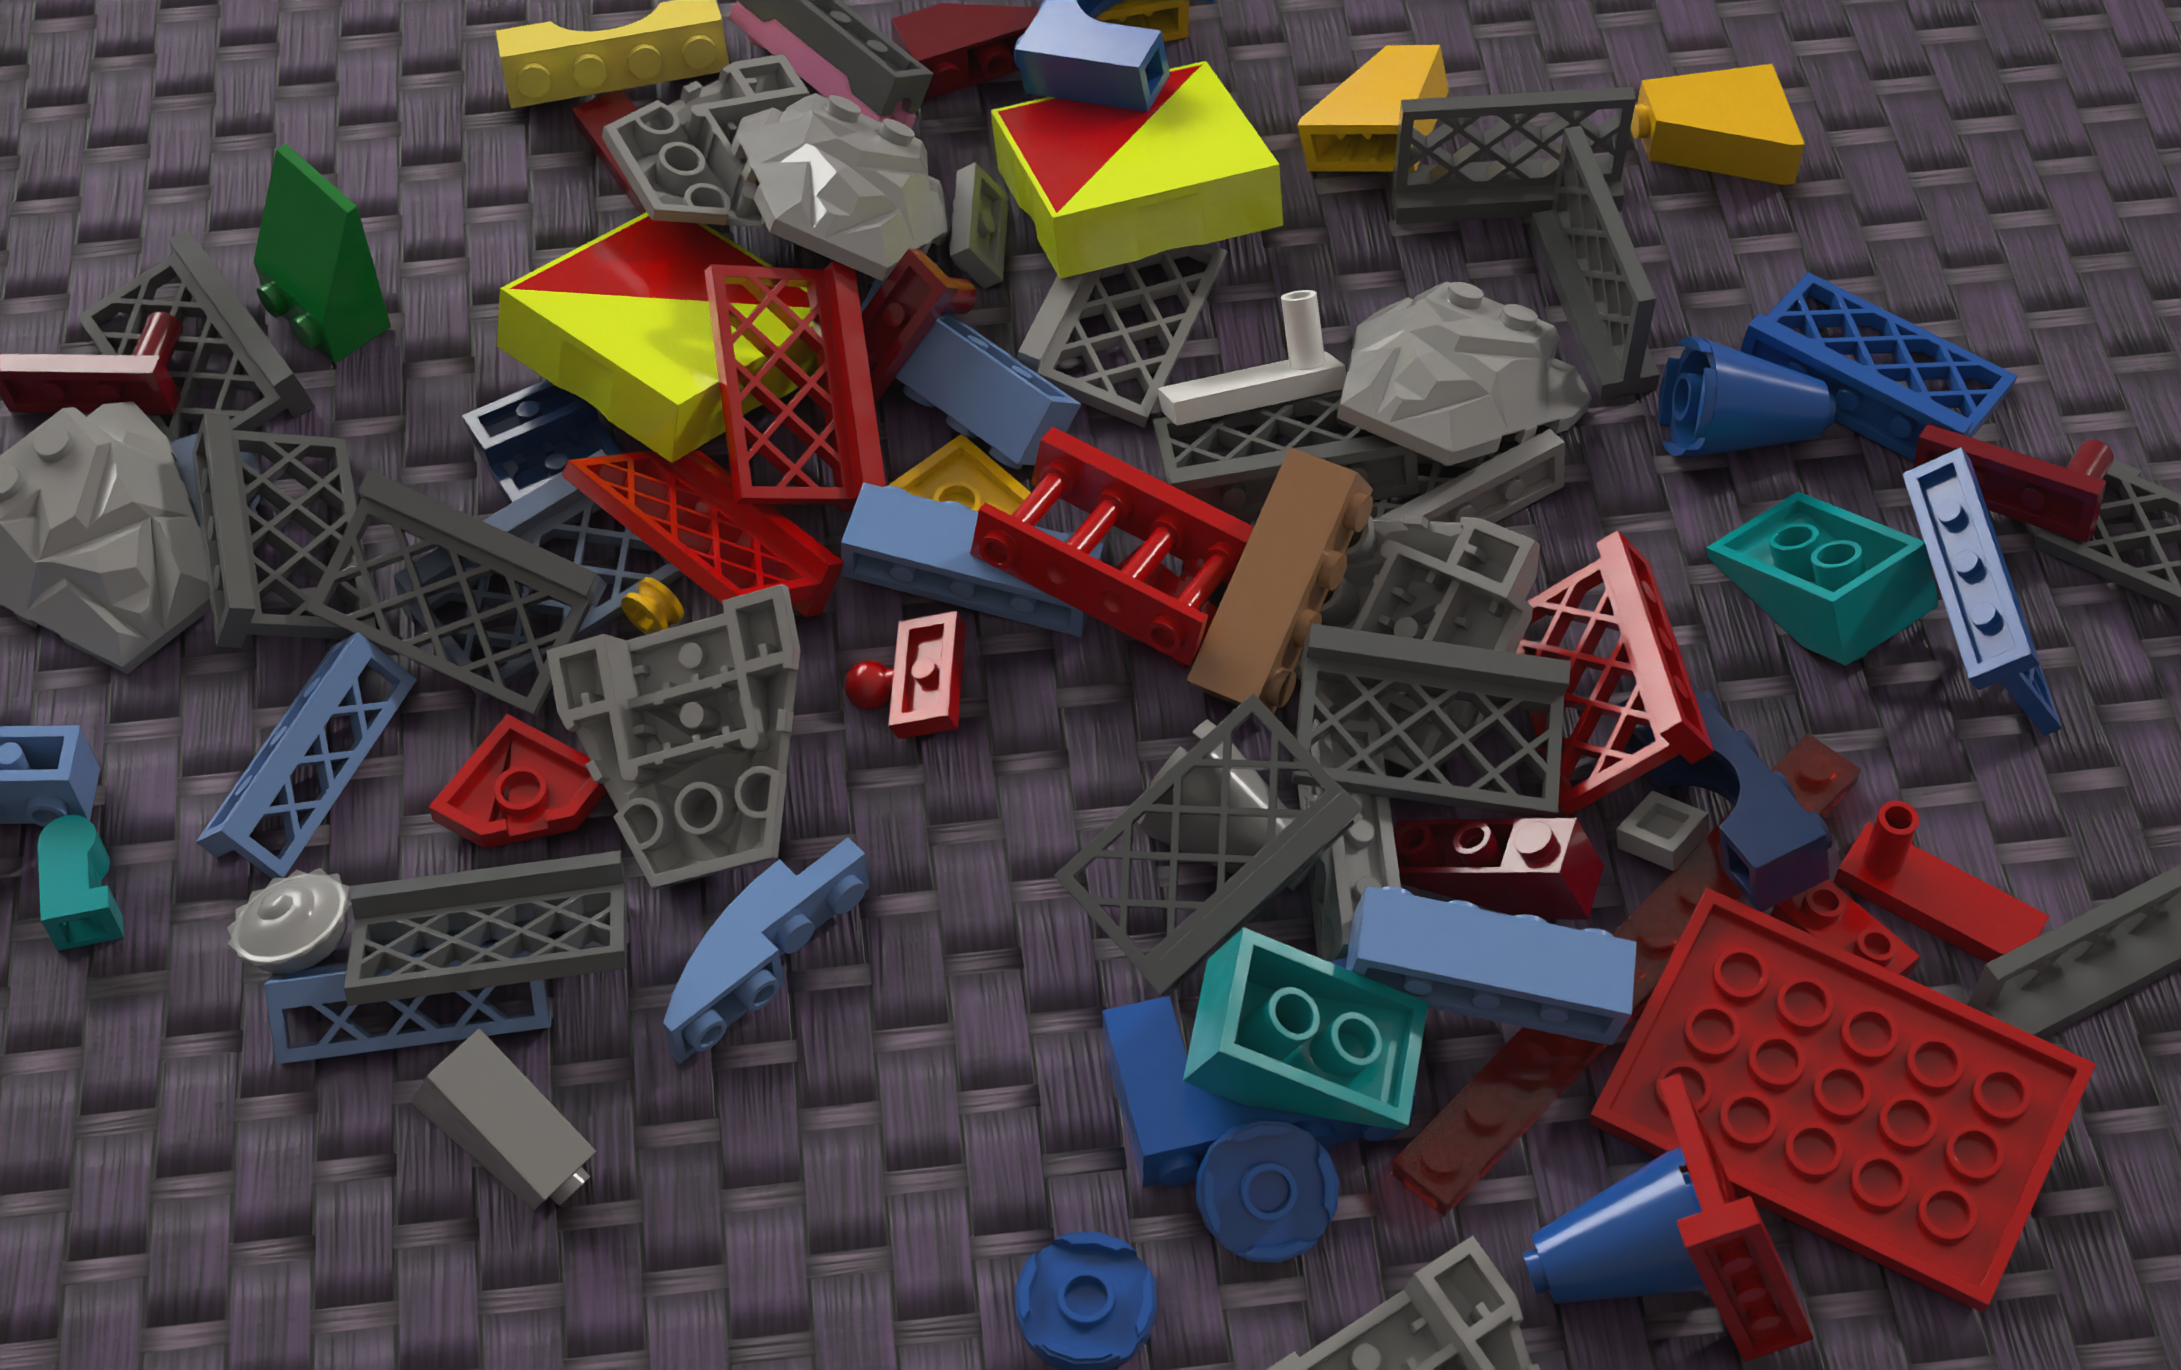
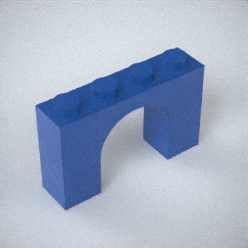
M1043 0L1038 14L1025 34L1021 35L1016 42L1014 62L1016 67L1020 69L1025 93L1148 112L1170 77L1161 30L1112 24L1096 20L1103 11L1124 0ZM1195 0V1H1202V2L1214 3L1216 0Z
M1347 957L1328 962L1346 969ZM1170 996L1102 1010L1103 1046L1143 1187L1162 1184L1166 1187H1178L1193 1182L1197 1179L1198 1169L1209 1146L1229 1128L1252 1119L1284 1120L1309 1132L1326 1151L1338 1143L1365 1138L1368 1141H1381L1389 1139L1402 1131L1245 1106L1183 1082L1187 1054ZM1415 1090L1413 1095L1409 1126H1407L1406 1128L1411 1127L1414 1104L1416 1098Z

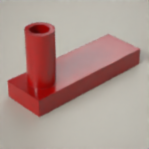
M1889 801L1885 803L1878 812L1875 824L1866 823L1838 867L1833 881L1986 963L2039 937L2050 917L2042 911L1912 845V840L1919 825V815L1910 804L1903 801Z

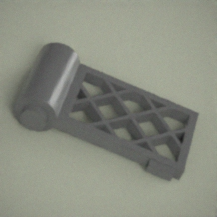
M2114 459L2103 480L2107 481L2106 487L2119 492L2122 500L2101 504L2096 528L2093 532L2096 540L2088 541L2087 543H2077L2058 535V533L2042 528L2036 537L2034 548L2181 610V586L2176 578L2181 577V560L2169 562L2161 547L2162 544L2181 541V494L2140 478V469ZM2157 510L2166 511L2175 515L2180 525L2152 529L2145 513ZM2130 516L2138 532L2110 537L2103 520ZM2146 548L2154 565L2135 568L2122 562L2118 553Z

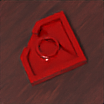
M506 714L428 808L434 822L478 846L488 849L577 830L605 796L607 790L604 784L595 783L585 765L591 761L589 756Z

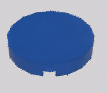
M1252 1119L1229 1128L1209 1146L1197 1172L1196 1202L1205 1227L1224 1248L1252 1262L1280 1263L1306 1253L1319 1241L1317 1238L1324 1233L1327 1224H1331L1338 1208L1339 1179L1330 1154L1309 1132L1280 1119Z
M1097 1231L1067 1233L1053 1239V1244L1044 1248L1039 1254L1036 1251L1025 1262L1015 1286L1016 1321L1027 1346L1048 1365L1062 1370H1110L1130 1361L1148 1342L1157 1319L1156 1280L1149 1267L1147 1269L1144 1262L1137 1257V1251L1124 1240Z

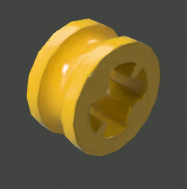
M645 577L637 584L638 593L629 592L621 599L624 613L635 627L645 635L669 629L668 623L675 625L684 617L683 607L677 597L664 584L651 577Z

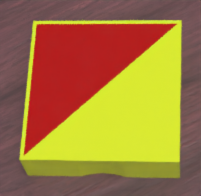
M1207 61L1169 69L1170 77L1148 112L1053 97L991 110L998 170L1018 206L1034 221L1037 239L1060 279L1141 260L1170 249L1213 243L1283 226L1280 165Z
M646 212L500 288L497 347L555 386L586 400L597 408L609 422L673 463L725 432L705 270L711 264L773 266L706 224L651 220ZM725 284L727 301L747 318L759 305L760 301L742 284ZM765 285L770 290L774 288V286ZM784 286L776 295L802 320L810 312L808 290L806 287ZM767 307L752 322L778 348L792 333ZM811 321V323L808 326L813 329ZM731 325V331L733 334L736 329ZM743 335L733 344L735 359L752 375H755L768 360ZM797 337L784 353L811 377L818 369L817 355ZM775 365L760 380L779 399L799 388ZM738 382L739 391H741L744 387ZM751 393L741 402L743 416L763 405Z

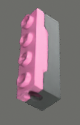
M737 0L734 3L729 19L747 33V39L754 45L767 49L773 55L784 54L797 75L818 91V95L829 98L830 95L844 97L857 104L861 109V114L879 122H882L883 119H892L912 129L917 117L915 114L919 112L934 73L841 0Z

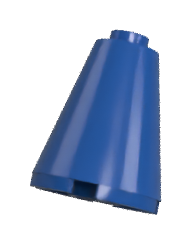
M1688 336L1681 338L1676 344L1685 347L1680 358L1669 357L1664 367L1659 390L1658 420L1659 425L1670 426L1672 441L1662 440L1665 450L1672 457L1692 458L1816 440L1821 436L1824 429H1828L1831 426L1835 417V398L1832 393H1829L1824 381L1702 337Z
M1681 1147L1666 1152L1531 1234L1535 1249L1523 1252L1522 1255L1536 1295L1550 1290L1554 1303L1562 1304L1708 1291L1685 1248L1676 1221L1702 1212L1689 1172L1681 1174L1679 1167L1686 1165Z

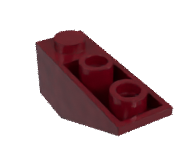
M941 3L892 18V38L894 43L934 73L923 99L926 100L1019 71L1020 69L1016 67L1014 62L1015 45L1018 38L1025 34L1038 14L1039 7Z
M1577 818L1397 820L1393 832L1401 884L1514 916L1526 914L1549 920L1589 919L1604 864Z

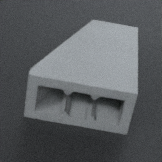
M480 1028L426 1076L410 1101L423 1115L534 1211L549 1196L560 1206L591 1177L581 1166L596 1150Z

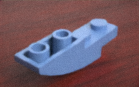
M847 837L797 876L779 859L752 881L707 931L684 968L673 991L663 1021L670 1054L679 1064L696 1051L704 1052L713 1047L723 1037L727 1027L749 1010H760L771 1002L779 988L785 984L780 956L784 953L791 954L801 949L810 940L814 930L835 914L847 913L860 902L865 891L869 889L866 856L851 839Z

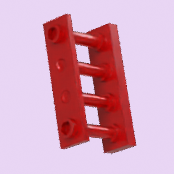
M1052 426L1040 440L1031 482L1036 488L1012 515L985 502L978 511L970 554L1191 667L1198 655L1208 615L1200 610L1223 581L1228 584L1230 583L1254 526ZM1059 498L1090 514L1067 543L1035 528ZM1113 526L1145 541L1122 571L1089 555ZM1168 553L1183 561L1191 557L1203 559L1204 565L1177 599L1145 584V581Z

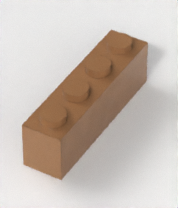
M1289 447L1186 681L1203 693L1236 707L1252 693L1273 714L1277 707L1282 708L1288 702L1296 682V673L1293 670L1304 648L1311 623L1321 625L1322 616L1319 611L1328 591L1335 590L1343 579L1347 567V555H1345L1351 538L1355 531L1360 532L1365 527L1372 511L1373 498L1370 495L1373 488L1358 472Z

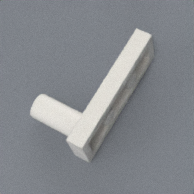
M1300 290L1281 296L1289 360L1157 388L1160 410L1177 426L1342 390L1346 378V368L1343 363L1327 351L1324 352L1317 293L1312 290Z

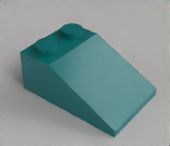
M1798 491L1706 547L1708 558L1802 647L1845 666L1852 661L1862 658L1869 650L1899 631L1909 628L1916 620L1939 606L1932 565L1923 540Z
M1242 928L1207 959L1183 1082L1245 1106L1403 1130L1409 1126L1428 1002L1249 929Z

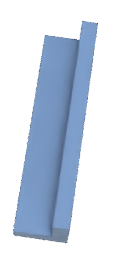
M359 632L333 645L195 843L215 858L235 850L270 878H284L417 679ZM366 665L393 685L382 702L362 704L358 676ZM346 695L348 706L338 707ZM374 713L366 724L365 714ZM350 716L354 737L353 745L349 751L329 753L324 729L325 724L332 717ZM312 745L314 755L304 756ZM341 762L333 773L331 763ZM316 765L321 788L320 794L315 801L295 803L290 779L291 774L296 767ZM278 795L280 805L269 807ZM307 811L299 823L297 813ZM282 815L287 842L277 857L249 837L262 817Z
M497 942L483 943L478 947L487 949ZM524 950L511 959L528 957L533 953ZM429 951L415 952L410 956L417 959ZM455 960L443 968L459 966L463 962ZM348 961L312 966L291 974H272L264 984L276 1064L468 1039L479 1028L486 1036L549 1028L552 1024L546 980L530 981L534 1012L509 1016L485 1000L495 986L483 988L479 994L472 989L457 991L456 993L470 1002L471 1005L456 1023L439 1025L417 1009L426 996L415 997L411 1003L405 999L390 1000L387 1002L403 1014L389 1032L375 1034L369 1033L349 1018L357 1005L347 1006L343 1012H340L329 1004L347 1001L344 985ZM386 969L375 977L388 976L394 973V971ZM311 1005L334 1022L320 1041L291 1045L286 1009ZM477 1009L490 1017L469 1021ZM409 1018L421 1026L420 1028L400 1030ZM340 1027L353 1036L332 1039Z

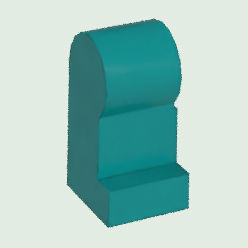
M65 815L54 819L44 827L38 839L41 922L57 951L124 938L123 915L108 885L102 886L101 882L109 871L110 859L94 824L87 818L79 815Z

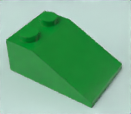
M287 144L277 148L253 261L261 284L256 289L262 305L274 318L283 316L291 323L293 331L306 348L313 350L317 347L336 364L391 328L390 320L358 207Z

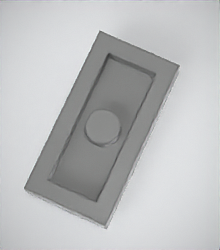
M975 162L957 171L955 198L953 200L952 236L949 250L950 257L960 270L967 272L981 287L986 289L1003 281L1009 195Z

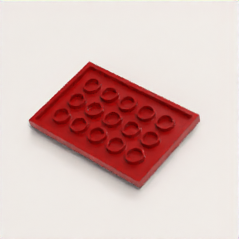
M1706 887L1590 1114L1589 1124L1657 1157L1670 1150L1680 1148L1658 1081L1680 1073L1738 1196L1742 1198L1751 1196L1755 1204L1984 1314L1992 1300L2096 1063ZM1684 1165V1166H1681V1167H1680V1168H1682V1169L1688 1171L1687 1165Z

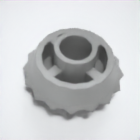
M321 868L310 873L295 870L287 878H273L265 889L252 891L247 904L236 908V921L226 929L231 937L227 948L237 953V960L250 962L254 966L273 974H291L314 966L328 957L342 942L348 928L347 909L351 904L348 900L350 886L341 883L339 874L327 875Z

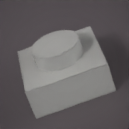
M1651 791L1616 829L1617 847L1675 871L1710 832L1709 813L1658 792Z

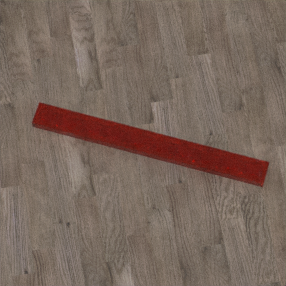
M1809 733L1771 770V772L1775 770L1780 771L1788 780L1795 799L1808 813L1812 811L1818 813L1822 819L1856 784L1861 771L1860 768ZM1719 825L1612 934L1616 938L1637 942L1632 1015L1626 1025L1644 1008L1650 999L1706 887L1741 903L1747 899L1723 870ZM1522 1027L1392 1161L1391 1174L1445 1217L1607 1047V1044Z

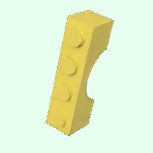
M673 0L661 2L651 14L635 23L602 31L568 30L555 25L551 21L496 31L511 108L720 73L721 68L729 64L722 17L716 0Z

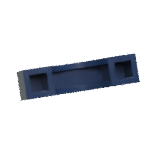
M1691 682L1714 752L1693 764H1690L1679 754L1643 775L1654 788L1674 785L1701 787L1721 795L1734 806L1730 815L1719 825L1723 870L1758 911L1763 912L1830 879L1828 849L1832 847V837L1824 820L1818 813L1814 811L1808 813L1795 799L1792 787L1786 777L1778 770L1771 772L1759 758L1757 749L1748 734L1743 730L1736 732L1724 719L1722 710L1714 696L1708 691L1701 693ZM1629 699L1617 704V706L1625 707ZM1637 724L1624 752L1634 754L1655 742L1652 728Z

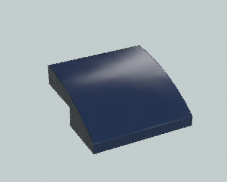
M548 380L539 382L462 415L464 424L480 456L508 505L564 472L568 460L587 458L601 449L607 456L623 454L599 420L597 409L581 397L555 386Z

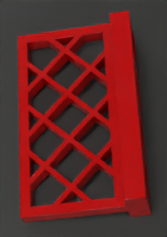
M833 261L824 270L711 264L705 270V279L735 504L839 505L840 512H853L863 482L880 487L886 486L855 269ZM725 284H742L760 301L759 305L747 318L727 301ZM765 285L774 286V288L770 290ZM784 286L807 287L810 312L803 320L776 296ZM766 307L792 331L779 348L752 324ZM811 321L813 329L808 326L811 323ZM731 325L736 329L733 334L731 331ZM741 335L768 358L755 375H752L735 359L733 344ZM797 337L817 355L818 369L811 377L784 353ZM773 365L800 388L787 405L760 382ZM819 379L821 387L816 383ZM738 382L744 387L741 391H739ZM749 393L776 416L762 434L742 414L741 402ZM806 394L825 412L826 426L819 434L815 433L792 411ZM781 423L786 425L808 446L795 463L790 461L768 440ZM827 436L829 445L824 441L827 438ZM746 441L752 445L748 450ZM757 451L784 475L775 486H752L749 460ZM814 452L832 468L835 487H819L800 470ZM791 481L796 487L785 486Z
M699 449L693 450L673 463L653 450L568 460L562 477L721 604L726 599L783 584L788 586L791 604L805 617L820 615L845 563L770 504H735L731 474Z
M1618 530L1596 543L1601 556L1600 559L1527 601L1533 607L1532 619L1529 625L1546 615L1552 616L1553 619L1541 643L1528 641L1525 632L1515 652L1571 661L1570 681L1564 694L1563 713L1566 707L1583 710L1570 738L1562 737L1561 750L1563 752H1561L1558 808L1567 816L1679 754L1690 764H1693L1714 752L1650 562ZM1604 582L1606 590L1595 611L1578 609L1586 592ZM1571 621L1588 624L1575 651L1559 648ZM1606 628L1620 631L1621 637L1610 659L1593 655ZM1586 667L1603 671L1590 698L1573 695ZM1621 675L1635 678L1637 682L1625 707L1608 703ZM1529 710L1536 736L1539 737L1546 730V713ZM1601 715L1619 719L1605 748L1588 743ZM1637 724L1652 728L1655 742L1634 754L1623 752ZM1543 747V748L1541 749V753H1542L1543 760H1544V747ZM1581 755L1599 759L1590 778L1572 787L1570 777Z
M1678 1073L1658 1080L1702 1209L1700 1213L1676 1221L1685 1248L1744 1362L1814 1340L1806 1314L1751 1196L1742 1199L1738 1198L1681 1074Z

